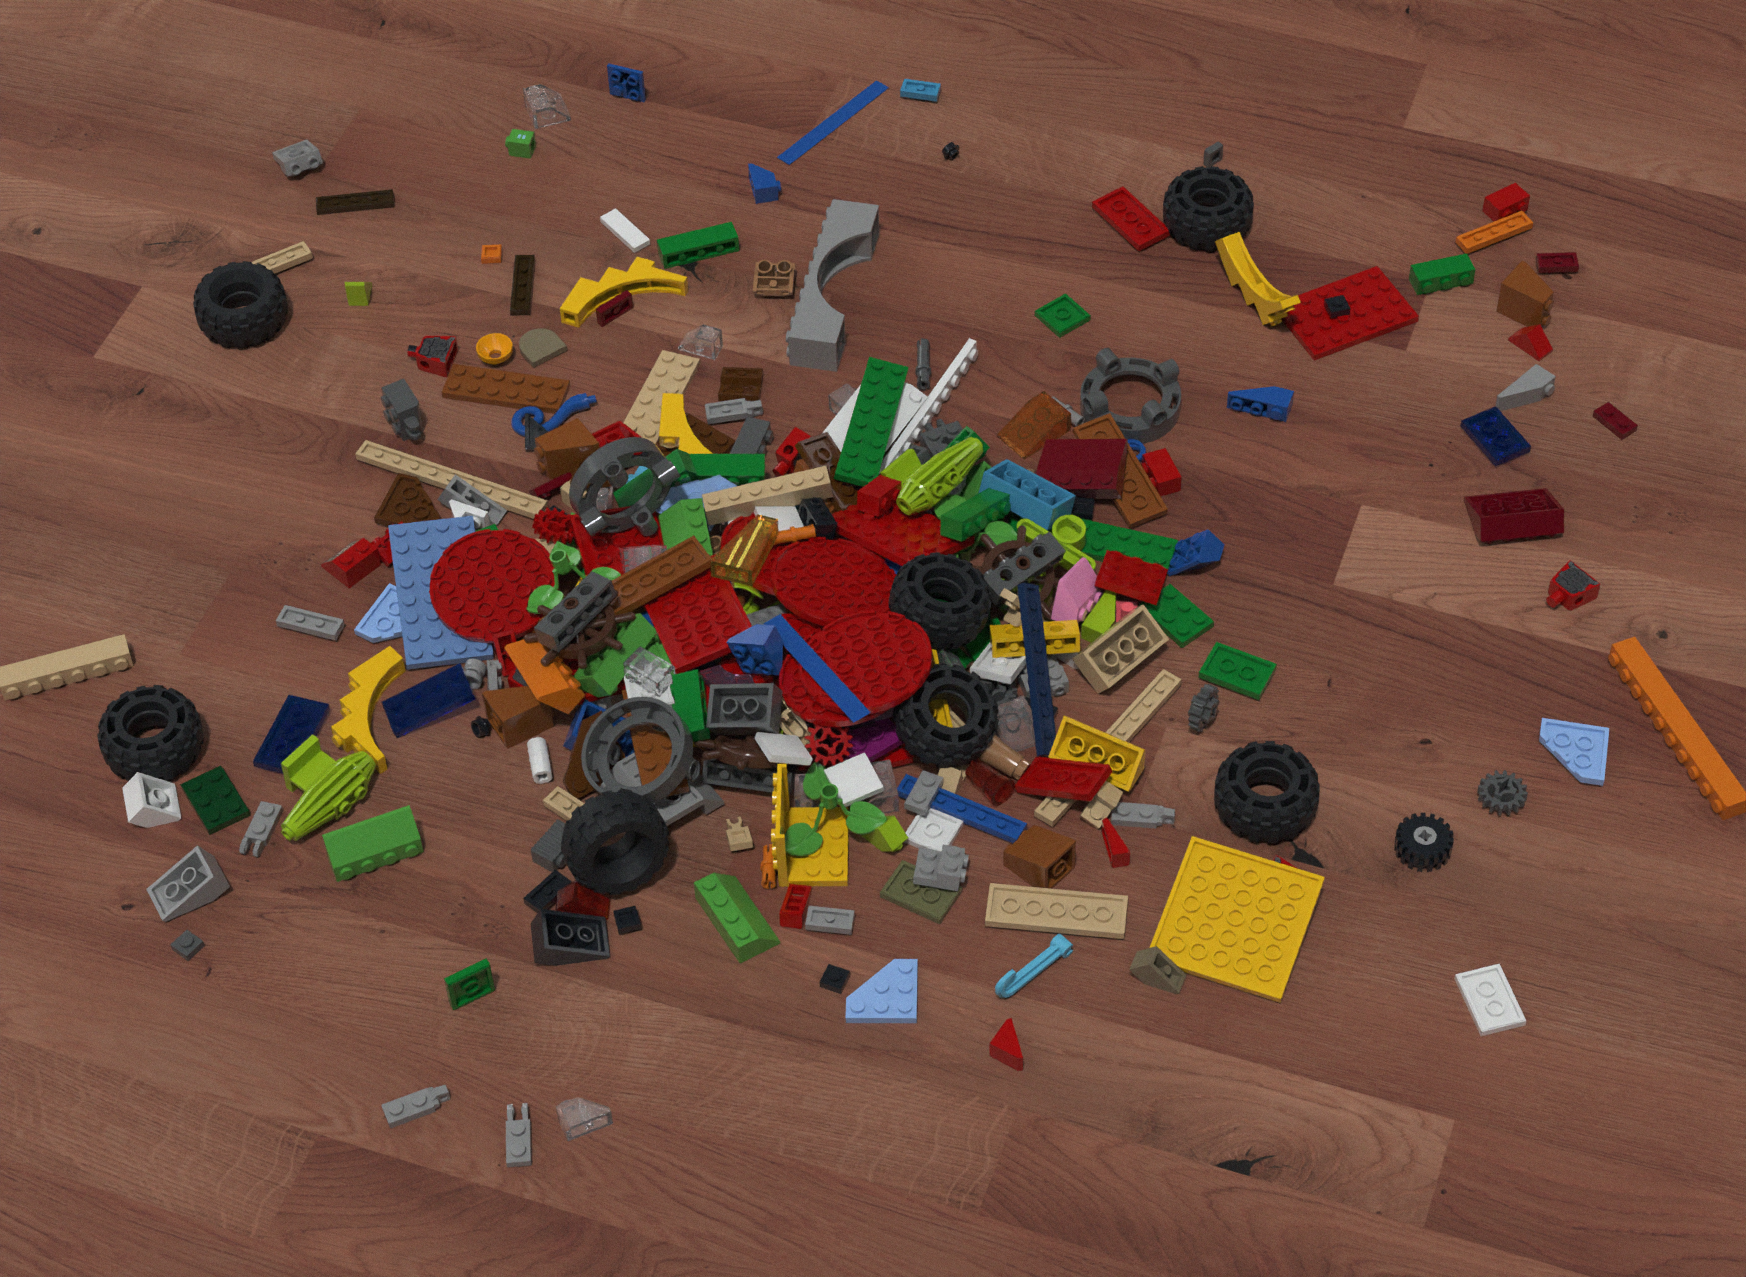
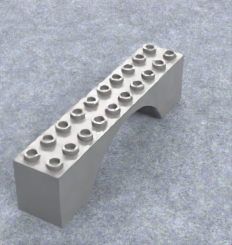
M833 199L831 206L827 207L826 210L827 219L822 222V234H818V246L814 247L813 261L809 262L808 267L809 274H806L804 278V288L800 290V302H796L795 316L791 317V330H787L786 342L789 343L786 355L789 357L790 365L837 372L846 345L845 315L832 308L825 301L821 293L826 284L842 270L855 264L872 260L880 235L879 205Z

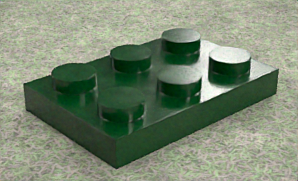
M218 766L180 784L182 791L209 835L250 816L248 808L222 766Z

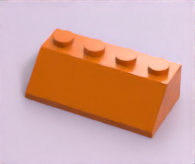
M524 639L505 646V650L538 701L569 714L584 697L585 694L580 688V682L573 677V671L563 662L564 658L557 656L547 666L541 664V659L550 651L547 646L540 644L539 641L526 643Z

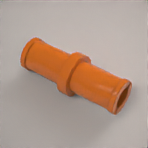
M813 524L798 528L792 526L787 530L771 532V538L774 546L776 544L794 543L798 540L816 538Z
M769 844V852L767 845L763 847V861L760 863V870L762 871L761 886L765 889H769V882H771V889L776 886L775 878L778 870H773L772 844Z

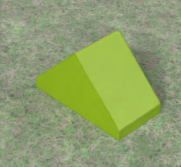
M345 282L349 306H368L372 282Z

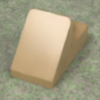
M1004 588L1000 596L1006 600L1005 605L1010 609L1003 620L1015 627L1021 626L1018 595Z
M967 764L961 767H954L952 765L948 768H940L938 776L943 777L944 782L941 788L958 795L972 771V765Z
M1105 781L1079 817L1096 829H1099L1103 818H1107L1111 810L1117 806L1123 792L1108 781Z

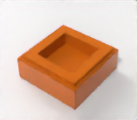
M501 244L482 245V264L501 263Z

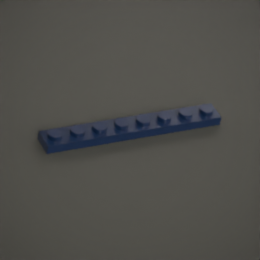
M1021 583L1018 585V598L1033 717L1035 748L1037 756L1049 758L1048 756L1056 738L1039 585Z

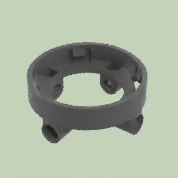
M1104 348L1096 355V367L1085 377L1081 386L1080 412L1081 416L1085 418V423L1110 413L1118 426L1132 427V429L1119 428L1125 439H1135L1142 444L1155 441L1170 432L1179 419L1181 409V388L1177 381L1179 367L1175 360L1169 359L1157 364L1141 358H1118L1110 348ZM1139 375L1155 382L1160 388L1163 397L1160 404L1156 400L1148 401L1142 407L1141 416L1126 417L1108 410V399L1104 392L1101 391V388L1108 380L1116 376ZM1172 397L1174 398L1176 405L1173 404V409L1170 408Z
M640 437L622 438L599 448L581 464L570 484L569 500L572 508L591 537L598 532L616 533L634 526L637 527L643 536H650L658 528V524L652 514L667 497L672 482L681 476L673 463L667 460L652 441ZM636 452H649L647 456L633 455ZM644 466L652 471L653 483L651 488L634 505L613 515L601 513L597 509L596 498L606 480L613 487L619 488L628 481V474L624 468ZM589 483H591L587 490L586 497L582 498L586 487Z
M652 697L625 699L606 709L591 725L582 747L581 760L584 774L588 782L600 794L609 790L612 792L628 790L629 792L643 795L653 804L668 796L683 779L694 781L700 773V763L692 757L693 740L689 727L671 706ZM627 713H632V716L627 717L626 719L619 722L617 725L613 726V723L617 719H619ZM646 724L655 731L668 733L672 743V754L666 769L659 777L648 784L637 787L622 785L613 778L609 764L615 765L619 760L620 748L616 741L621 735L633 727ZM598 771L606 785L603 789L596 784V782H599L596 776Z

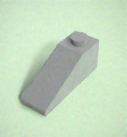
M1535 364L1497 395L1495 410L1500 412L1541 401L1546 396H1550L1555 389L1556 376Z
M456 474L437 499L448 508H450L449 501L452 499L487 511L490 524H495L496 526L507 511Z

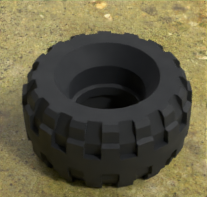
M1203 166L1195 167L1194 170L1182 172L1181 176L1175 177L1168 186V191L1165 192L1163 201V222H1166L1170 235L1176 238L1177 242L1181 245H1187L1190 249L1197 251L1206 250V252H1214V250H1218L1215 241L1240 232L1243 238L1246 232L1249 231L1254 211L1253 194L1245 181L1239 175H1234L1230 170H1223L1214 166L1205 168Z
M243 261V263L230 262L228 265L218 266L213 269V272L207 273L202 278V282L197 285L194 293L193 306L200 330L204 331L206 337L215 344H221L222 347L244 349L248 346L255 347L260 345L261 342L273 338L276 331L279 332L285 322V316L288 314L286 294L280 278L272 270L259 263L256 265L252 264V262Z
M935 552L927 556L924 554L916 556L899 569L889 595V608L891 612L902 614L906 619L918 623L929 637L932 649L941 651V649L948 648V650L958 649L961 645L966 646L975 640L978 633H981L984 629L992 603L990 601L991 591L988 582L984 580V575L979 569L973 568L972 563L965 559L956 558L957 556L952 554L943 555L940 552ZM929 595L942 596L953 602H941Z
M944 663L935 664L923 685L911 697L895 706L893 712V721H895L896 725L895 731L898 739L905 743L904 748L911 755H917L920 758L919 761L927 765L933 763L938 768H948L952 765L954 767L967 765L968 762L976 760L984 752L996 732L999 721L997 719L999 709L995 698H992V690L987 683L983 684L980 681L981 677L974 671L969 673L964 670L963 666L955 664L953 667L947 666ZM944 699L955 703L963 711L966 724L961 727L951 728L938 723L930 713L929 702Z
M144 685L136 687L137 689L131 692L126 691L120 694L119 699L113 700L107 706L98 724L99 733L97 736L99 747L111 771L127 781L137 772L168 782L174 780L175 776L183 775L187 772L190 764L196 762L201 752V744L204 741L200 716L192 701L173 688L166 689L163 685H153V687H146ZM153 726H166L163 731L155 736L148 738L133 737L143 729Z
M1265 741V743L1251 742L1245 748L1239 747L1234 750L1221 763L1215 779V808L1219 810V817L1227 827H1231L1233 833L1240 838L1245 836L1249 838L1250 842L1258 844L1259 841L1268 842V844H1277L1279 840L1283 839L1288 841L1297 836L1298 833H1302L1311 824L1312 818L1316 815L1320 794L1318 774L1312 764L1309 763L1307 757L1299 751L1295 752L1292 746L1275 744V741ZM1268 782L1277 784L1286 791L1276 796H1264L1254 792L1248 786L1253 783Z
M609 790L602 792V795L592 796L585 800V804L581 807L578 806L571 813V819L566 821L563 828L561 851L569 870L579 884L585 885L589 890L602 895L605 892L610 895H619L623 891L630 892L637 889V886L642 883L646 884L653 878L652 875L656 871L659 872L664 864L663 860L668 854L669 841L667 836L669 832L659 811L648 798L628 790H618V792ZM626 832L616 843L601 847L611 837Z

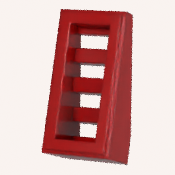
M1103 818L1101 834L1111 867L1128 866L1131 854L1109 819Z
M789 884L779 912L780 926L802 928L812 886Z

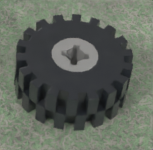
M1416 813L1411 814V819L1405 817L1403 823H1399L1394 843L1396 857H1401L1400 862L1403 865L1408 863V868L1411 870L1413 867H1417L1418 872H1422L1423 869H1427V872H1432L1433 867L1436 870L1441 869V865L1445 866L1452 853L1454 833L1453 830H1450V825L1448 823L1443 824L1444 819L1441 817L1438 820L1435 819L1434 814H1430V817H1427L1426 813H1421L1417 817Z

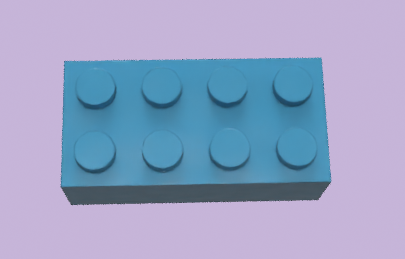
M1008 459L983 473L979 493L987 488L1010 494V511L1018 514L1022 519L1033 521L1047 531L1052 528L1053 523L1060 516L1071 515L1076 495Z

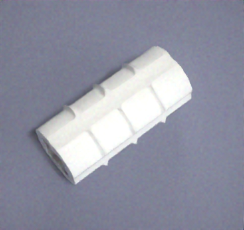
M542 737L532 738L527 742V752L529 753L533 780L538 784L547 783L553 778L547 743Z

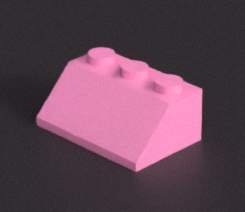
M1082 557L1059 580L1051 615L1052 620H1077L1078 623L1084 621L1086 615L1092 611L1102 597L1101 588L1094 586L1097 575L1086 558Z

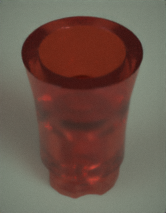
M977 759L971 762L970 766L966 769L965 775L970 779V782L994 806L1002 805L1013 794L1015 782L994 770L987 763Z

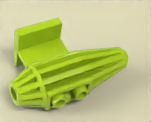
M969 437L934 455L924 465H921L914 449H907L880 473L883 476L902 481L901 490L896 499L897 506L906 515L930 510L963 481L983 453V444L979 439Z
M312 734L281 763L286 788L291 792H294L297 788L304 791L281 824L282 835L289 841H297L335 818L337 820L342 815L348 813L351 806L358 800L363 799L368 791L367 786L376 768L374 760L366 752L359 751L335 761L321 750L319 739Z

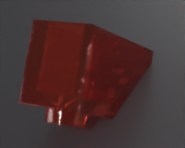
M575 880L557 892L555 910L601 916L607 920L609 918L611 900L588 889L585 885L582 886Z

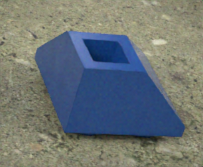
M608 63L607 71L610 94L645 102L643 71Z
M1208 529L1196 533L1185 540H1180L1175 545V553L1170 561V568L1167 574L1173 576L1219 561L1224 544Z
M756 624L728 639L727 644L744 673L779 675L782 667L783 640L775 625Z

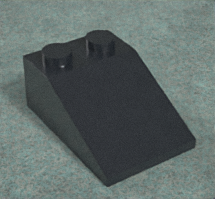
M540 909L531 922L534 963L558 966L603 960L610 957L605 917Z

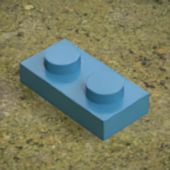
M904 79L900 89V97L937 102L941 91V84Z

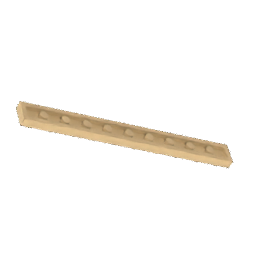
M367 440L364 441L355 454L357 460L395 473L418 477L419 481L443 489L447 487L456 474L504 509L534 519L535 514H538L539 510L545 511L548 507L547 500Z
M1163 669L1106 733L1130 742L1180 687L1181 679ZM1047 796L1035 809L1034 816L1053 827L1077 800Z

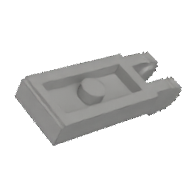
M264 801L260 802L240 844L239 850L241 854H247L251 844L255 843L253 856L259 857L264 847L268 845L283 813L282 805Z
M522 1103L521 1113L523 1120H514L515 1110L513 1104L507 1105V1167L532 1165L531 1122L529 1119L528 1103Z

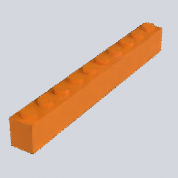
M1634 636L1612 644L1610 654L1608 655L1610 664L1617 669L1621 680L1626 682L1631 689L1633 697L1638 699L1645 714L1650 716L1655 728L1662 733L1666 744L1676 753L1678 761L1683 763L1688 770L1690 778L1695 780L1701 794L1707 797L1713 811L1718 813L1722 820L1746 813V791Z

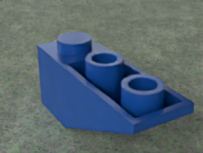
M1276 386L1229 391L1227 408L1286 422L1293 405L1294 391Z

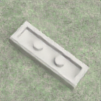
M616 208L600 217V222L634 253L650 245V239Z

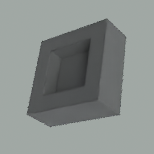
M1216 142L1204 150L1203 165L1206 167H1211L1222 160L1223 145L1220 142Z
M189 930L183 932L170 944L172 950L187 961L205 947L203 940Z

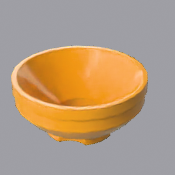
M500 333L485 335L476 344L478 357L483 362L492 365L506 361L513 351L511 339ZM494 353L501 354L499 358L490 357Z

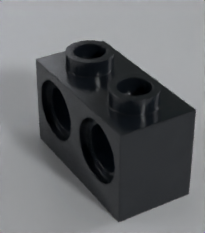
M822 498L802 499L798 514L803 526L813 524L816 537H826V540H833L837 522Z

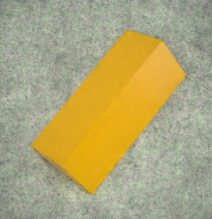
M1063 716L1048 757L1108 764L1113 772L1106 781L1129 792L1144 770L1146 750L1068 716Z

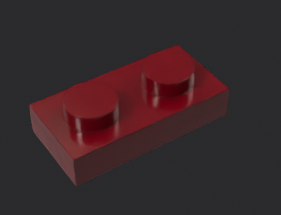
M1576 252L1536 254L1538 273L1578 272L1579 270Z
M626 290L596 308L597 323L604 327L633 309L632 294Z
M1610 402L1593 411L1592 417L1621 440L1637 431L1638 425Z
M570 472L564 473L529 490V493L532 496L543 499L551 495L550 490L557 488L559 491L564 483L571 480L572 475Z

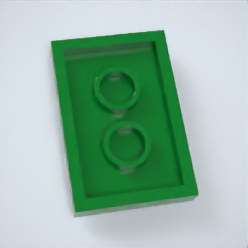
M1171 584L1161 590L1157 605L1142 602L1138 605V607L1144 605L1163 632L1181 648L1214 627V621Z
M1216 642L1201 667L1198 678L1260 700L1276 671L1277 664Z

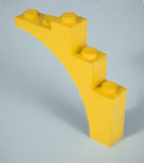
M1240 232L1215 241L1231 286L1238 284L1246 304L1254 303L1262 325L1270 323L1271 326L1282 323L1281 318L1288 316L1287 312L1294 310V305L1300 303L1298 295L1290 296L1283 294L1266 280L1252 260Z
M636 257L627 272L608 267L599 282L580 277L560 307L561 323L580 328L585 320L596 312V308L626 290L632 295L657 292L686 296L688 293L687 277L655 268V261Z
M663 393L659 428L660 446L666 448L679 447V450L689 454H713L693 434L686 419L683 394Z
M391 646L348 673L350 681L348 686L352 692L339 700L341 705L340 713L343 719L331 726L333 734L331 739L336 747H341L346 753L351 750L355 753L359 751L366 752L376 764L375 769L380 774L388 769L384 754L376 746L371 736V719L375 706L384 691L393 681L406 672L403 657Z

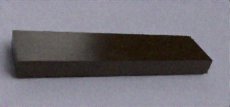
M393 189L316 197L317 215L394 207Z
M515 255L510 316L530 315L535 255Z

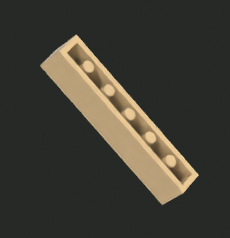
M826 466L702 494L709 526L731 521L740 516H750L754 512L755 506H796L801 504L802 499L813 497L826 499L833 497Z
M125 634L1 666L0 690L4 701L134 667Z

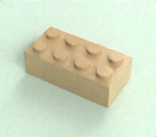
M1141 605L1130 611L1075 655L1072 660L1095 691L1100 693L1110 688L1168 641L1169 638L1146 607Z

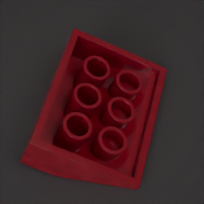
M1046 439L1036 469V475L1076 495V497L1122 499L1128 440Z
M1547 488L1464 497V503L1474 533L1480 542L1493 543L1495 540L1514 541L1516 538L1522 537L1534 539L1536 536L1541 535L1554 537L1557 534L1564 533V508Z

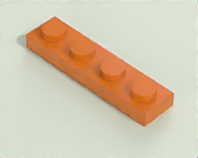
M1523 211L1456 236L1455 242L1465 253L1469 254L1532 229L1533 222Z

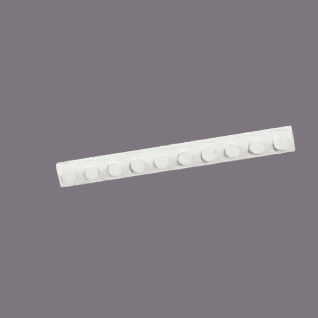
M968 339L883 459L880 472L916 441L920 440V433L925 429V424L931 423L932 417L939 413L944 400H948L951 390L958 386L961 376L967 373L970 363L976 360L978 356L976 340Z

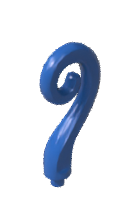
M582 393L569 398L544 424H542L544 414L541 409L536 406L523 407L514 413L511 420L512 429L520 436L525 437V425L522 424V420L525 418V413L535 416L533 419L538 424H542L541 426L549 432L559 427L573 413L590 409L589 404L597 403L595 395L587 396L586 393Z

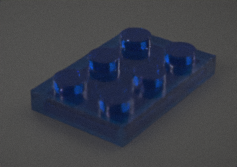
M1496 406L1461 420V428L1495 466L1526 454L1531 450V445Z

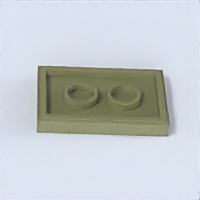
M902 860L880 891V897L940 925L962 893V886H959L958 891L913 884L916 866Z

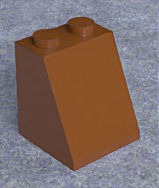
M1521 261L1501 283L1496 312L1526 327L1540 324L1541 327L1547 326L1551 320L1550 310L1554 305V301H1552L1554 292L1525 261Z
M576 418L535 438L536 448H534V451L538 458L536 465L540 473H544L549 479H554L567 472H570L572 475L577 460L588 457L600 448L599 442L583 423Z
M529 686L482 692L486 718L507 749L554 727L553 717H555L552 707L538 701Z
M1033 825L1028 831H1023L1019 839L1013 844H1009L1004 849L1003 865L1032 887L1052 889L1075 868L1076 841L1067 836Z

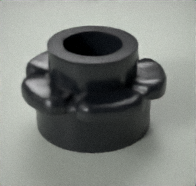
M951 142L943 148L942 153L946 160L949 158L953 160L959 155V145L956 146Z
M478 716L476 720L471 722V729L476 737H486L489 734L491 726L486 718Z

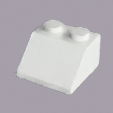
M137 772L123 786L129 823L150 828L181 819L174 783Z

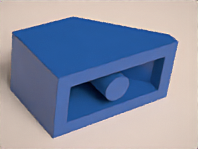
M752 163L748 164L749 181L755 203L777 201L778 192H781V185L779 180L776 181L774 173Z

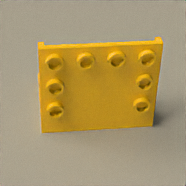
M777 764V773H773L774 791H772V805H775V810H772V824H776V828L771 829L773 870H778L779 887H788L789 884L848 886V827L846 826L848 815L844 814L841 807H835L830 810L823 809L816 831L822 836L823 842L815 853L807 856H794L786 853L785 833L787 829L796 823H806L813 828L819 807H790L787 764Z

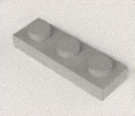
M284 605L276 619V624L279 627L335 641L345 626L344 619Z

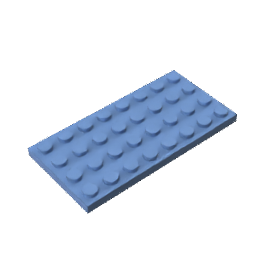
M473 516L388 525L407 670L466 663L468 659L480 661L494 659L492 643L475 642L460 637L440 621L433 609L429 593L430 576L435 563L438 562L444 550L463 536L475 532Z

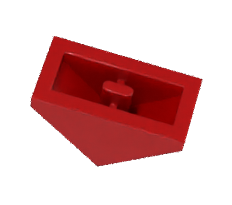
M1540 324L1523 327L1508 338V341L1537 361L1542 360L1553 351Z
M513 629L492 634L495 655L499 663H501L503 677L510 675L516 668V665L505 650L507 644L516 642Z
M1012 1018L1006 1019L989 1043V1056L1017 1071H1022L1023 1055Z

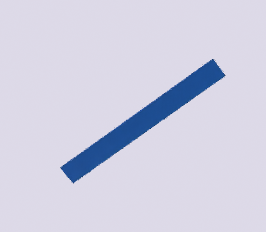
M876 80L777 158L790 165L889 87Z
M781 614L763 623L764 625H775L783 640V646L853 723L871 713Z

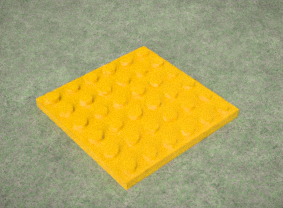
M1192 836L1149 948L1157 946L1185 973L1281 1003L1325 877Z

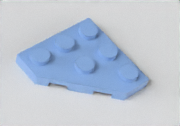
M717 475L708 479L696 480L671 487L667 497L656 511L661 514L680 500L702 498V494L736 487L737 485L721 475ZM705 512V517H706L708 532L710 533V531L712 530V528L714 527V525H710V526H709L708 519H707L706 512Z
M388 584L354 629L355 635L372 643L402 637L396 586Z
M1542 718L1539 741L1579 782L1603 786L1609 728Z
M893 959L846 998V1023H917L918 959Z

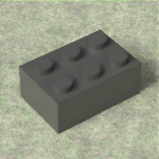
M774 683L710 684L706 728L715 735H753L757 732L779 734L783 691Z

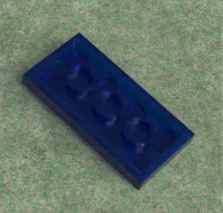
M459 663L381 703L396 738H399L476 698L465 671Z
M288 695L253 760L254 767L283 774L281 763L312 734L317 736L330 711L329 704Z

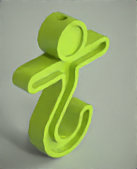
M1075 515L1060 516L1053 523L1051 534L1066 552L1062 560L1053 565L1054 570L1060 565L1069 571L1084 557L1088 560L1096 574L1095 560L1080 551L1086 543V526L1084 521ZM1021 519L1017 523V531L1019 526L1026 527L1025 542L1031 543L1036 536L1040 534L1045 535L1049 532L1029 519ZM1036 584V585H1039V592H1040V591L1042 590V588H1043L1044 585ZM1053 588L1048 598L1044 601L1048 607H1050L1053 601ZM998 607L1006 615L1008 611Z

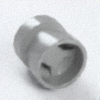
M468 659L464 666L465 671L461 674L460 683L466 688L478 689L481 686L482 677L485 675L486 665L480 660Z

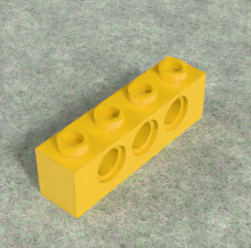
M1077 620L1043 622L1047 654L1080 652V631ZM1011 624L990 625L992 658L1025 656L1022 625L1018 627Z

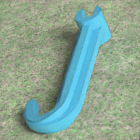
M1057 934L1051 940L1050 947L1016 973L1011 969L995 986L996 995L1000 998L1012 996L1061 956L1067 958L1073 952L1071 949L1073 944L1063 935Z

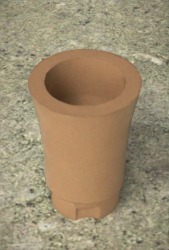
M996 734L979 758L980 762L988 764L1010 777L1013 776L1017 780L1020 779L1031 763L1024 759L1023 755L1004 743Z

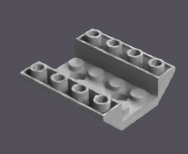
M632 753L618 761L612 768L611 774L620 784L637 787L641 786L635 753ZM699 773L696 780L687 779L689 792L674 795L678 796L676 800H668L669 796H666L653 804L665 821L666 826L697 808H700L706 815L722 806L724 801L709 784L702 783V776ZM604 782L600 786L602 789L606 787Z

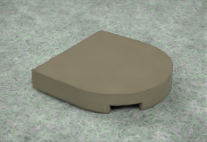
M544 328L526 332L519 341L521 355L533 368L567 351V345L553 331Z

